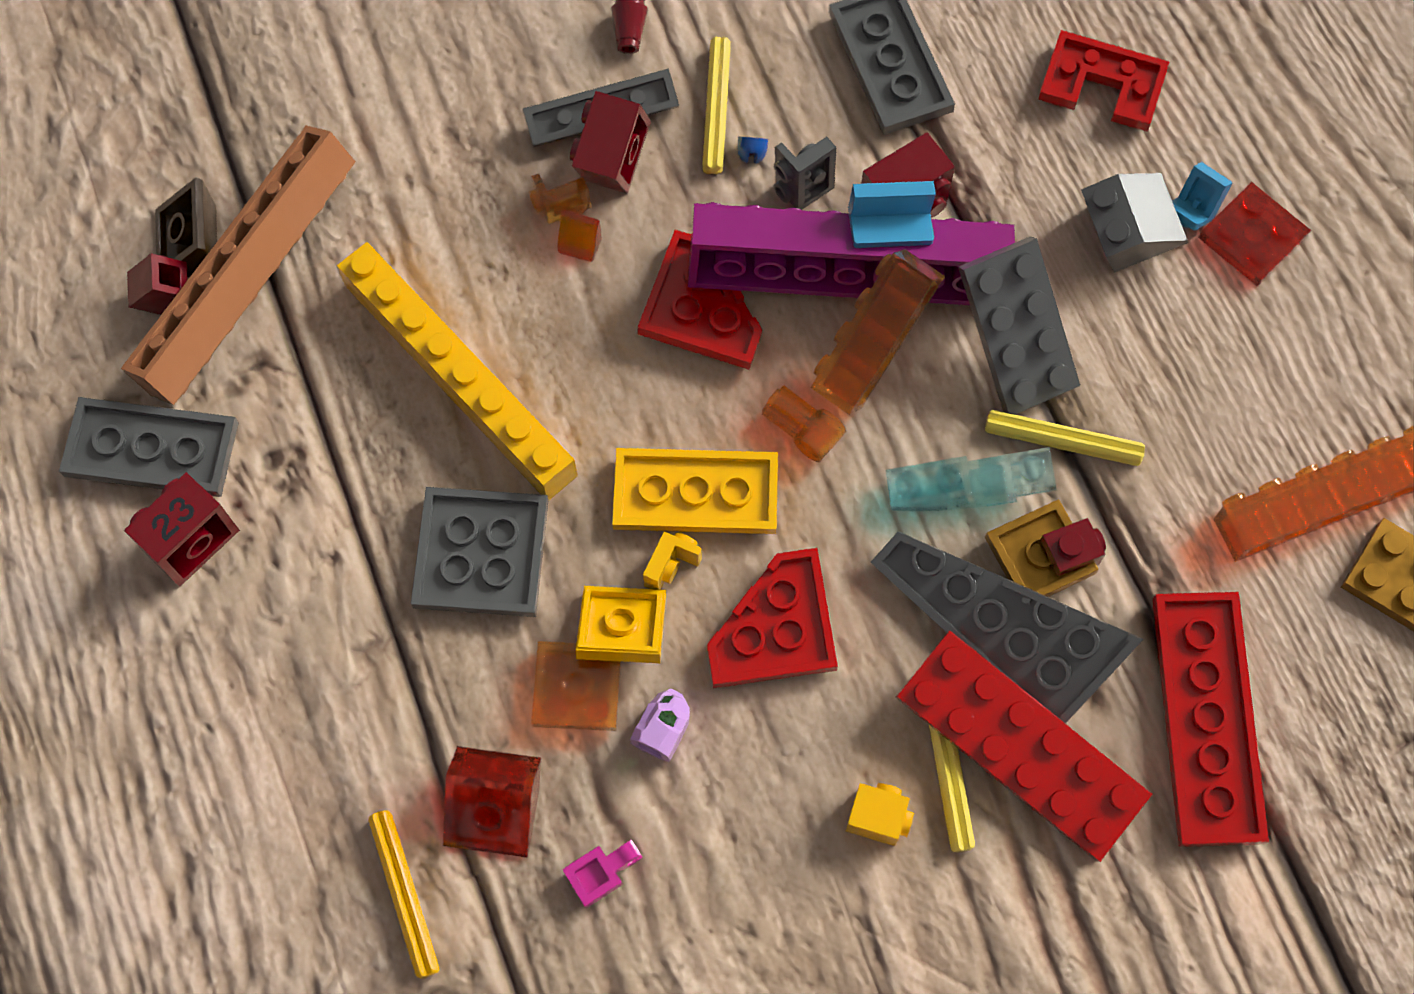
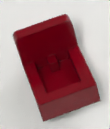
M1089 518L1046 533L1040 539L1057 576L1094 562L1099 566L1106 555L1105 539L1098 528L1093 529Z

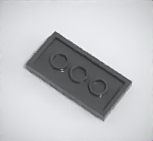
M841 0L829 4L828 13L883 135L954 112L955 102L907 0Z
M1027 237L958 267L1003 412L1015 415L1081 386L1037 238Z
M78 397L59 472L64 477L161 490L170 481L180 478L187 472L211 496L222 497L239 422L232 416Z

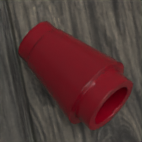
M615 0V4L611 6L617 50L625 54L639 52L648 13L645 0Z

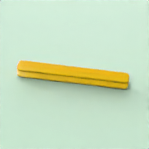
M389 810L379 811L369 816V825L415 975L419 979L427 978L439 972L438 961L393 816Z

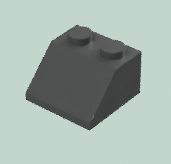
M1161 173L1117 174L1081 189L1104 253L1114 273L1189 243Z

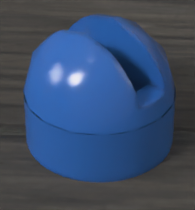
M738 136L737 151L743 162L748 163L750 153H754V164H758L765 158L768 149V139Z

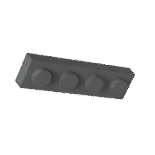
M668 68L523 108V114L532 145L537 147L582 134L585 125L581 122L582 112L586 102L593 100L595 91L639 103L647 116L678 108L679 102Z

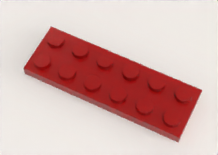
M1239 592L1155 594L1152 600L1178 847L1265 845L1269 842Z
M950 630L895 697L1097 862L1102 861L1153 795Z

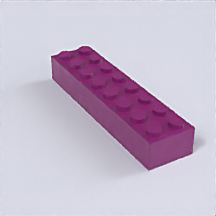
M716 202L706 204L694 203L688 287L970 305L958 267L1015 243L1014 224H1000L996 221L969 222L960 221L955 218L945 220L931 219L934 232L932 245L855 248L853 246L849 213H841L835 210L819 212L804 211L798 208H762L757 205L745 207L729 206Z

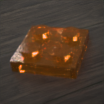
M538 641L531 718L532 727L617 731L621 662L576 659V643Z

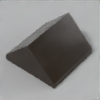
M196 177L155 209L156 254L186 262L187 277H191L217 243L216 205L203 180Z

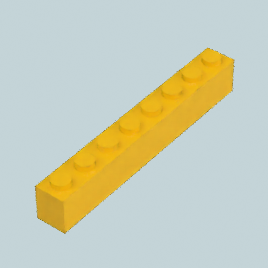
M368 242L364 243L336 265L345 287L541 495H547L548 500H550L578 476L575 459Z

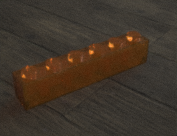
M1414 425L1403 432L1404 436L1391 440L1390 436H1384L1370 443L1367 446L1368 450L1355 454L1354 450H1348L1334 457L1331 460L1332 464L1319 468L1317 464H1312L1295 473L1296 478L1286 482H1282L1281 478H1277L1258 488L1259 492L1246 497L1245 493L1241 492L1225 499L1221 503L1223 507L1213 520L1234 561L1237 562L1413 493Z

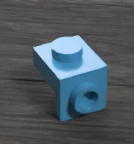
M1203 162L1196 164L1178 198L1172 200L1181 225L1185 228L1197 230L1213 221L1233 182Z

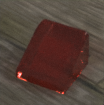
M567 210L562 211L557 243L558 252L592 262L602 240L599 219Z

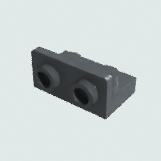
M827 136L816 144L810 143L798 153L797 157L782 142L775 146V163L773 164L775 170L774 189L778 197L784 203L790 202L794 208L802 210L835 188L836 146Z

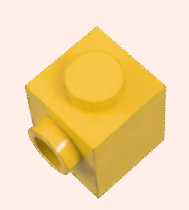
M860 783L846 832L895 846L899 836L908 837L914 812L907 810L910 798L902 796L901 789L889 784L877 783L876 787Z

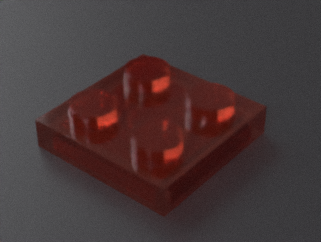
M1251 182L1201 231L1198 238L1258 287L1308 237L1311 229Z

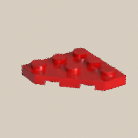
M675 229L638 324L637 334L750 370L762 336V327L756 317H752L744 303V296L741 291L688 287L691 234Z
M818 548L777 553L755 585L751 586L734 608L732 615L722 628L708 642L707 651L713 689L837 671L838 663Z

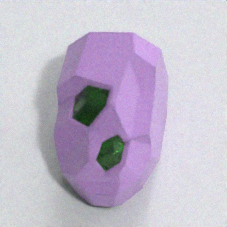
M673 689L658 693L648 704L639 723L635 727L630 739L631 744L656 758L670 762L689 723L690 708L684 696Z

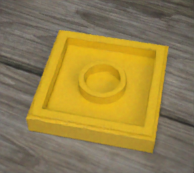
M584 586L576 643V659L660 664L666 590Z

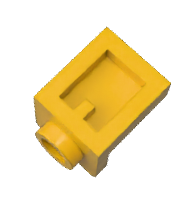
M663 532L643 573L644 587L661 590L664 582L670 584L680 565V561L676 560V558L694 566H699L702 560V549L697 546V541L683 533H676L674 536Z

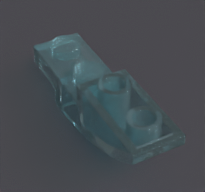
M1050 447L968 461L967 456L886 470L890 505L893 511H940L1015 503L1017 502V497L1057 491Z

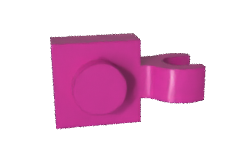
M630 840L607 856L601 847L597 846L562 870L583 905L588 908L622 886L623 883L617 873L637 863L643 857L633 841Z

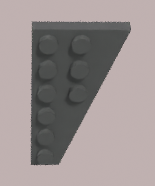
M897 532L871 561L881 573L944 631L948 632L950 630L1065 724L1144 640L902 532Z

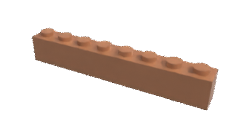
M308 125L303 128L121 367L150 396L174 405L185 394L189 384L201 368L209 362L213 352L225 336L234 328L236 321L248 305L256 299L260 289L279 268L281 261L293 245L300 240L304 230L316 214L323 209L325 202L337 186L344 181L347 173L356 161L331 131Z

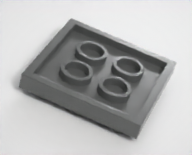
M426 487L411 598L413 609L536 617L549 502L548 496Z

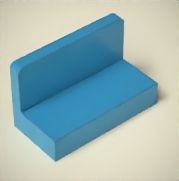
M934 181L853 184L848 204L853 246L855 248L932 245L934 232L930 213L936 196Z

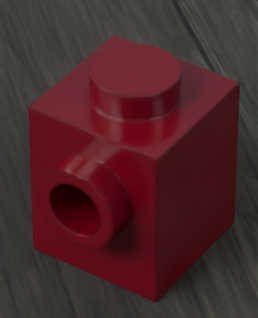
M150 253L127 272L128 308L162 315L187 282L186 262Z

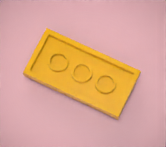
M616 448L613 530L776 534L778 452Z

